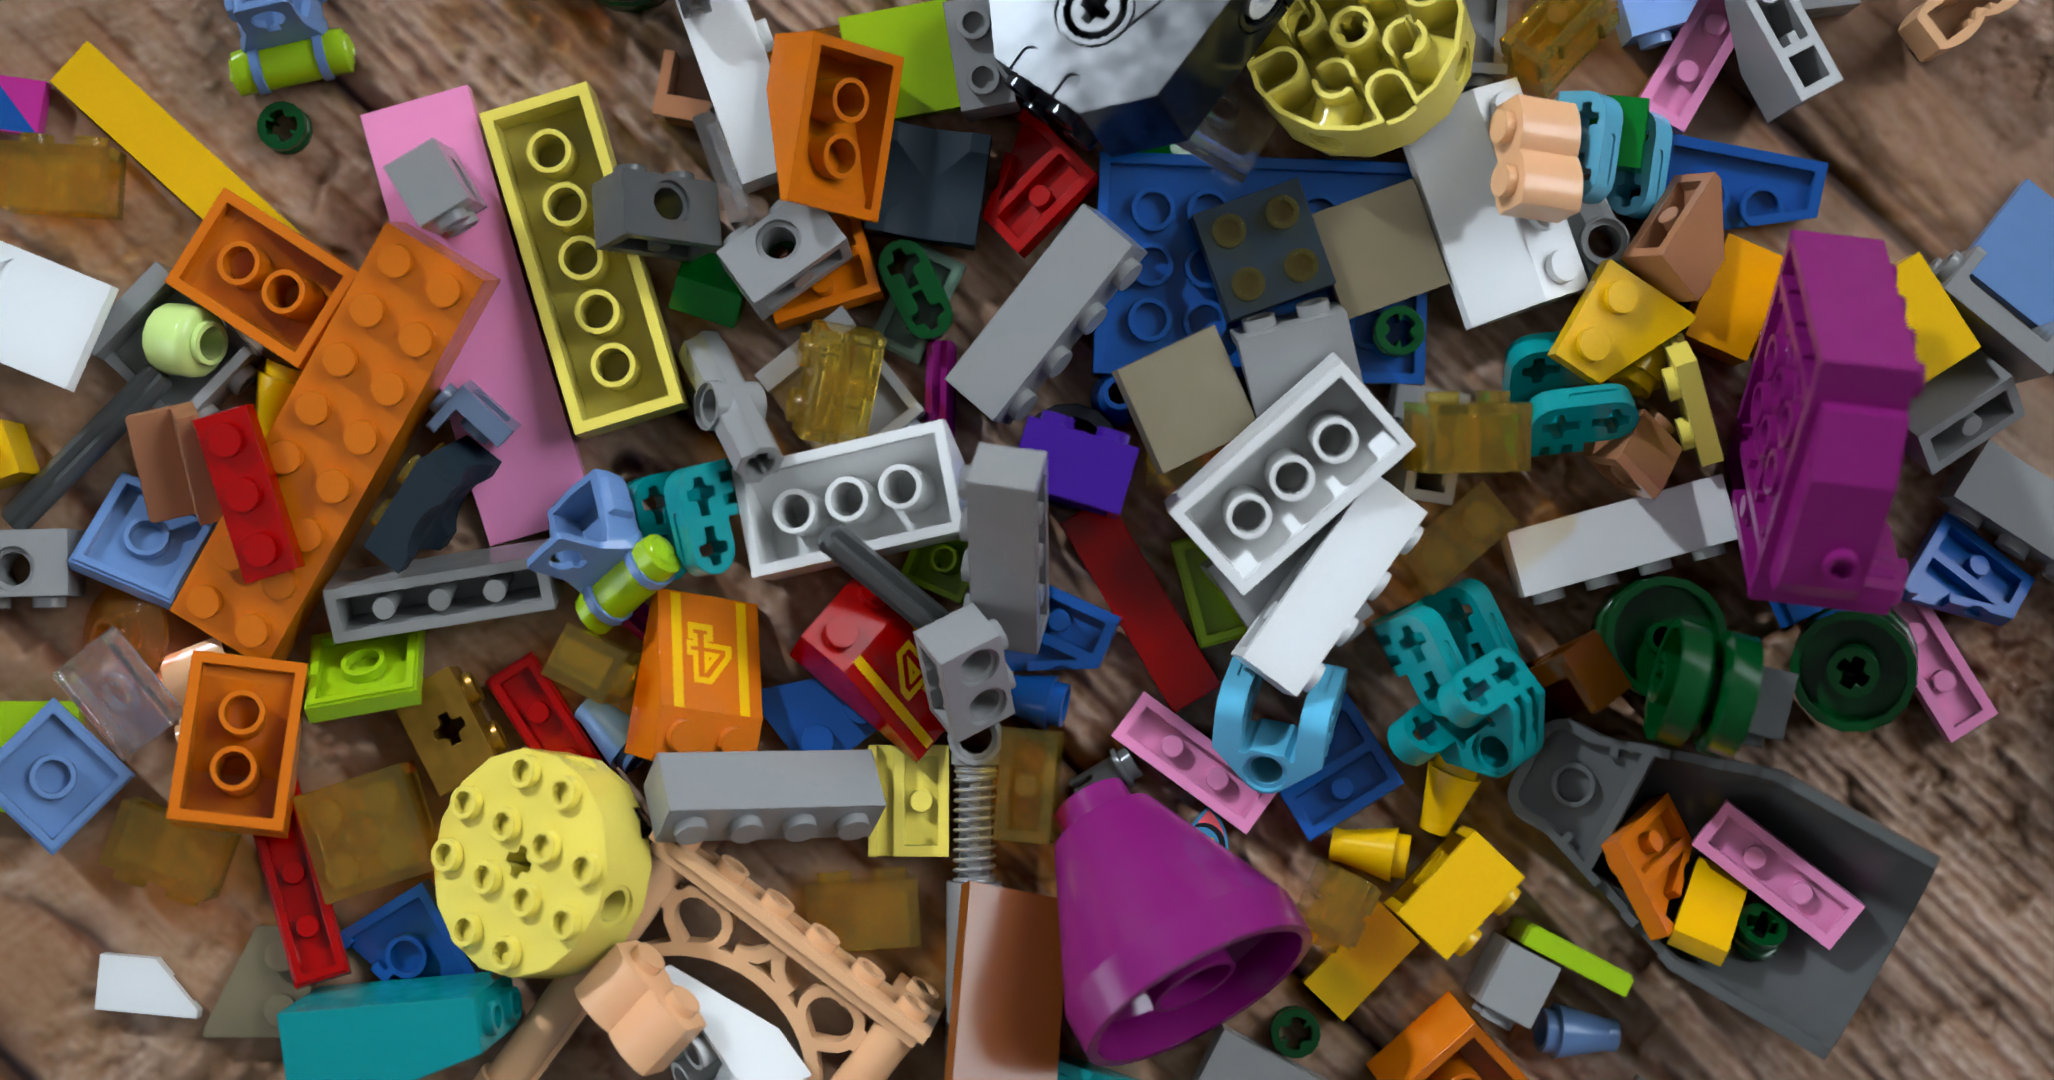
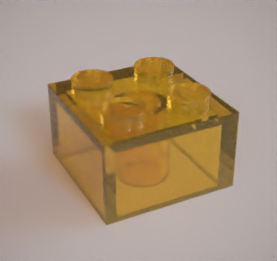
M414 760L398 763L292 797L325 905L435 870L431 862V850L438 837Z

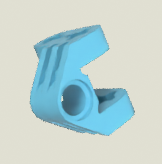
M1589 90L1559 91L1553 100L1575 103L1580 114L1581 144L1578 159L1583 174H1588L1591 170L1590 179L1583 181L1582 203L1592 205L1601 202L1607 197L1611 209L1616 213L1638 220L1646 219L1666 188L1673 139L1669 120L1663 115L1649 111L1646 132L1647 134L1649 131V137L1645 141L1641 174L1616 171L1623 126V110L1620 103L1612 97ZM1599 115L1598 123L1588 126L1590 119L1597 118ZM1641 186L1640 196H1634L1630 200L1631 191L1637 190Z
M1232 657L1217 699L1212 747L1246 785L1264 794L1280 792L1322 770L1329 750V744H1331L1333 739L1334 727L1341 710L1348 668L1323 663L1326 665L1325 672L1306 696L1298 728L1295 724L1261 718L1258 721L1251 720L1252 710L1258 698L1263 678L1235 657Z

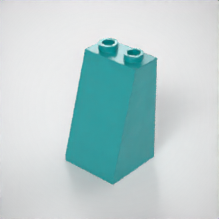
M495 972L319 986L277 1013L286 1080L420 1079L482 1054L516 1027L522 1013L521 993L517 986H513L511 977Z

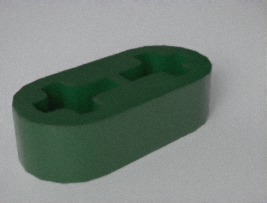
M901 239L891 242L880 254L878 267L906 328L912 336L922 341L930 342L941 339L952 326L953 311L950 301L926 253L920 245L911 240ZM903 251L907 258L916 256L919 259V263L913 266V273L918 285L910 289L900 273L891 276L888 269L895 265L893 256L898 252ZM923 292L928 304L932 308L939 305L943 308L944 312L937 317L939 326L936 329L929 330L925 323L917 326L914 324L913 318L919 315V308L913 298L914 296Z

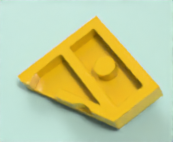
M1606 259L1600 262L1547 356L1591 385L1601 384L1693 324L1697 316L1612 259Z

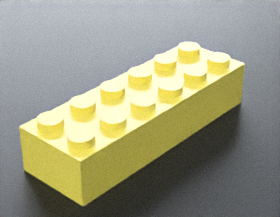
M585 81L479 113L574 434L582 439H589L690 408L645 256L596 250L591 184L612 173L613 168L618 165L595 91Z

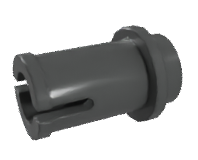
M1127 747L1119 751L1112 748L1109 750L1111 756L1079 775L1072 776L1068 781L1072 788H1075L1073 789L1074 793L1088 785L1108 778H1120L1125 785L1128 784L1130 788L1136 786L1134 780L1141 777L1143 773Z

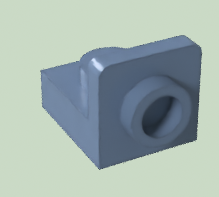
M469 380L459 389L450 383L432 401L428 408L435 415L425 426L435 433L458 411L465 417L461 421V425L472 437L484 445L491 441L499 447L521 424L478 385Z

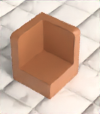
M665 49L663 53L652 114L658 123L713 132L716 111L699 64L696 61L681 59L674 50Z

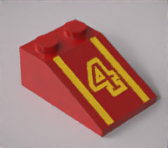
M853 577L800 636L790 656L906 755L918 763L945 731V728L929 708L913 634L918 629Z

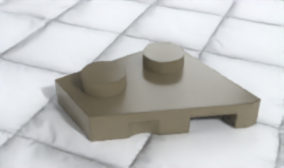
M261 924L255 927L203 1029V1038H280L277 1013L316 989V984L299 990L294 988L277 924Z

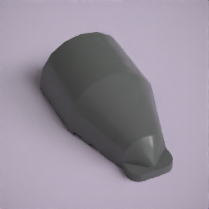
M1571 718L1553 719L1544 724L1542 749L1538 754L1517 768L1507 791L1508 803L1513 813L1521 820L1549 836L1595 888L1598 887L1620 911V916L1631 928H1635L1658 953L1657 957L1669 970L1823 1060L1828 1057L1867 994L1941 860L1939 855L1782 769L1607 736ZM1669 793L1693 840L1727 798L1865 904V908L1830 951L1782 914L1786 920L1788 931L1786 938L1774 957L1764 961L1748 959L1735 949L1731 941L1729 951L1721 967L1668 945L1669 936L1650 941L1617 876L1610 870L1601 844L1650 798ZM1692 846L1689 862L1684 867L1685 880L1681 897L1669 900L1666 916L1673 923L1691 870L1698 856L1711 860L1694 846ZM1748 888L1742 909L1753 903L1770 904ZM1754 925L1752 934L1759 938H1764L1763 935L1766 931Z

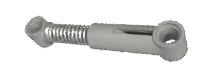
M1000 722L989 727L992 741L989 747L981 752L969 751L964 748L961 742L956 743L949 733L947 736L951 750L950 764L954 765V772L956 773V779L953 781L959 783V788H955L953 791L959 793L958 798L953 800L955 803H958V808L953 810L955 813H958V818L953 820L955 823H958V828L953 830L955 833H958V838L953 839L955 843H958V848L953 849L955 853H958V858L953 859V862L958 863V868L952 870L958 873V877L946 881L945 1055H947L961 884L975 881L1002 887V881H997L995 879L997 875L991 872V869L997 866L991 862V859L997 856L991 852V849L997 846L991 842L997 836L991 832L997 826L992 822V819L997 817L992 812V809L997 807L992 802L997 797L995 793H992V790L997 787L995 783H992V780L997 777L995 774L997 772L996 765H1001V747L1004 735Z

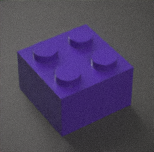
M1048 410L1042 411L1040 419L1028 416L1019 448L1048 452V500L1117 520L1139 452V448L1128 445L1131 436L1101 426L1097 427L1095 435L1074 429L1076 419Z

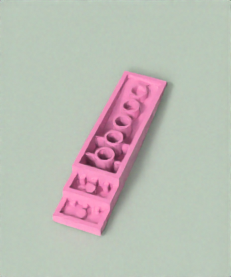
M468 85L362 114L360 118L390 222H406L501 279L440 387L442 392L452 383L459 389L463 384L472 380L521 424L501 446L497 447L491 441L484 445L472 437L461 425V421L465 417L458 411L450 418L456 440L468 435L502 461L493 477L478 483L472 488L489 545L494 547L549 531L547 511L570 487L582 479L586 473L491 152L486 142L472 89ZM431 138H435L454 149L487 205V208L476 214L479 222L475 226L451 238L447 232L437 235L417 225L383 168Z

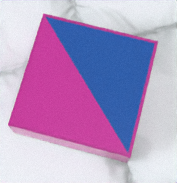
M0 75V133L44 139L52 85L46 81Z

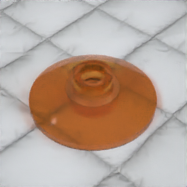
M112 586L104 589L92 603L83 628V654L87 667L94 679L103 687L117 692H130L146 685L158 672L166 655L169 641L167 613L165 608L157 604L145 601Z

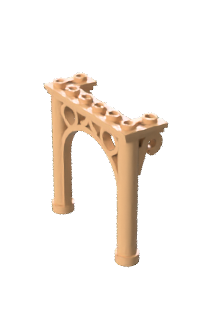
M653 831L648 838L653 841L650 844L652 868L644 908L625 942L638 940L660 909L664 908L663 921L670 937L658 938L644 943L653 946L662 957L689 956L713 961L742 974L755 983L777 1004L792 1026L800 1044L804 1064L812 1074L809 1080H823L822 1052L842 1053L851 1050V1053L830 1080H887L909 1050L917 1042L923 1045L928 1039L945 1004L938 1000V992L927 981L917 976H913L910 979L901 972L891 986L885 981L886 976L876 964L863 957L854 958L839 946L840 940L831 930L819 923L811 925L793 912L795 907L786 896L774 889L764 890L748 878L750 873L741 862L729 855L723 854L719 856L714 851L722 841H702L693 845H682L677 842H655ZM684 877L691 881L683 885L680 883ZM690 897L699 898L705 901L708 906L714 908L722 920L720 933L712 937L690 936L679 914L682 900ZM737 918H740L769 940V942L761 945L749 944L740 940L735 948L726 944L732 938L737 928ZM789 956L822 980L813 983L807 988L800 999L793 992L799 983L791 974ZM771 960V969L763 963ZM596 961L585 971L578 972L577 975L553 979L493 1062L484 1064L472 1080H539L588 1015L578 1001L574 989L599 962ZM820 997H830L836 1000L840 1006L845 1007L851 1013L854 1021L853 1030L842 1036L816 1032L810 1014L811 1002ZM868 1016L875 1020L871 1026L868 1025Z

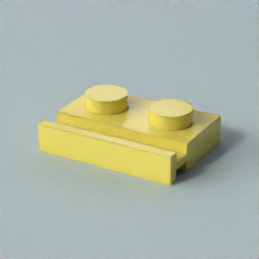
M1678 333L1662 343L1668 367L1661 369V375L1670 402L1678 401L1682 417L1674 419L1682 448L1684 451L1694 449L1702 467L1724 461L1698 361L1688 342L1685 341L1683 333Z
M869 744L868 750L872 749L886 807L871 835L868 836V857H949V744H933L918 763L912 760L895 744Z

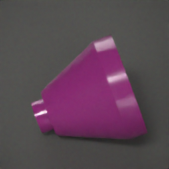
M1108 778L1088 785L1069 797L1058 808L1055 820L1063 833L1054 846L1065 1015L1091 1063L1099 1066L1130 1064L1165 1053L1204 1035L1235 1017L1274 989L1298 966L1311 947V930L1289 893L1284 888L1152 796L1144 793L1130 794L1122 779Z

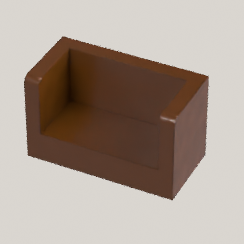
M1596 629L1525 663L1545 690L1544 724L1553 719L1569 718L1586 709L1593 714L1597 713L1632 687Z

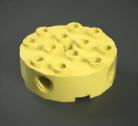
M1295 0L1290 8L1286 6L1287 12L1247 63L1254 87L1266 108L1294 140L1330 156L1374 157L1416 142L1450 114L1471 77L1476 35L1465 0Z
M522 748L490 757L462 781L461 785L451 795L450 804L441 820L438 840L431 850L437 906L453 943L481 969L511 978L559 979L585 971L596 961L600 962L616 943L625 942L643 911L652 868L649 839H642L640 821L635 812L640 806L630 785L601 760L567 752Z

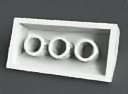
M1517 77L1461 93L1449 115L1416 142L1402 147L1449 276L1450 285L1466 330L1555 303L1585 290L1589 283L1567 219L1559 223L1500 215L1497 210L1495 196L1492 194L1490 183L1498 160L1495 155L1493 142L1489 136V123L1498 105L1517 94L1523 95Z
M1332 352L1164 500L1168 513L1244 596L1411 451L1416 444L1348 366Z
M945 419L783 456L784 460L778 472L766 476L761 482H742L739 473H736L731 468L751 577L755 579L775 581L839 566L820 551L818 547L819 538L830 524L844 525L880 556L960 539L961 516L964 507L967 505L966 500L958 498V481L961 468L965 462Z

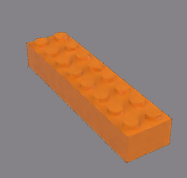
M406 222L385 223L265 438L305 566L245 584L222 515L169 611L244 656L286 660L322 598V590L339 568L426 414L428 406L435 398L499 285L500 278Z

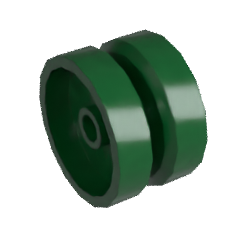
M1646 576L1625 581L1605 595L1593 615L1591 631L1596 629L1631 683L1632 687L1626 691L1627 693L1645 697L1647 695L1652 668L1660 647L1656 646L1653 641L1654 632L1658 628V633L1665 634L1676 618H1682L1709 625L1714 641L1725 631H1728L1723 611L1709 592L1687 579L1668 576Z
M1824 608L1813 614L1803 623L1790 657V672L1799 674L1794 693L1800 706L1817 722L1841 732H1867L1890 723L1908 706L1917 685L1918 644L1909 624L1892 608H1890L1888 615ZM1854 656L1862 658L1865 661L1864 667L1859 670H1852L1846 666L1844 658L1850 663Z
M1676 618L1664 635L1651 672L1644 709V732L1646 739L1680 747L1692 735L1696 751L1731 759L1739 751L1746 738L1756 710L1764 668V648L1761 639L1734 631H1725L1714 641L1709 625Z

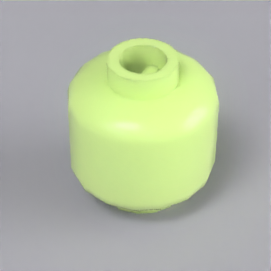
M166 303L154 309L146 320L142 332V347L148 362L165 374L184 377H204L213 372L226 355L228 336L223 321L204 307L183 303Z

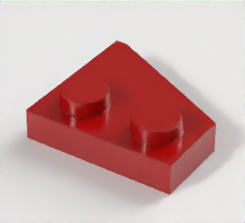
M1023 108L1018 118L1021 127L1012 152L1005 153L999 170V184L991 192L982 217L1025 259L1098 185L1099 176L1048 125L1037 120Z

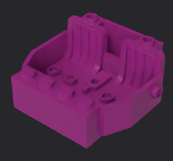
M1791 229L1724 459L1749 599L1888 615L1891 605H1897L1900 602L1906 587L1908 562L1904 558L1897 557L1891 528L1886 523V519L1897 488L1909 424L1908 409L1912 398H1920L1923 392L1926 370L1924 363L1917 360L1915 352L1916 333L1913 328H1908L1905 317L1907 308L1906 298L1899 295L1896 285L1897 266L1890 263L1884 240Z

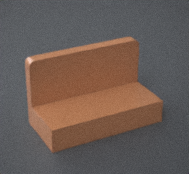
M192 401L130 414L125 418L148 518L152 523L195 514L200 526L219 522L222 517L216 492L192 421L199 419L198 412Z

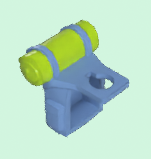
M224 0L227 14L232 22H237L241 36V49L230 53L229 77L242 97L259 93L261 95L272 94L277 89L322 79L330 81L336 79L339 75L354 72V65L356 64L354 44L350 36L342 28L329 29L322 6L327 0Z
M600 469L590 471L570 487L547 511L550 539L526 560L528 570L564 580L580 592L575 599L578 616L589 630L597 634H606L614 626H619L625 620H628L633 615V611L656 591L674 580V574L682 567L676 548L666 538L658 534H650L643 538L641 530L638 529L633 503L623 477ZM554 555L555 560L559 563L552 562L549 559Z

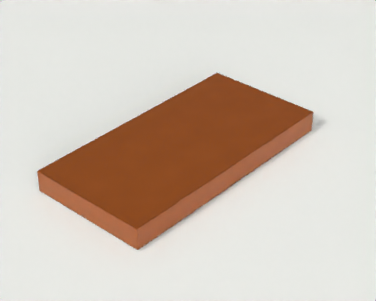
M975 881L965 882L961 884L944 1080H1057L1064 994L1057 897Z

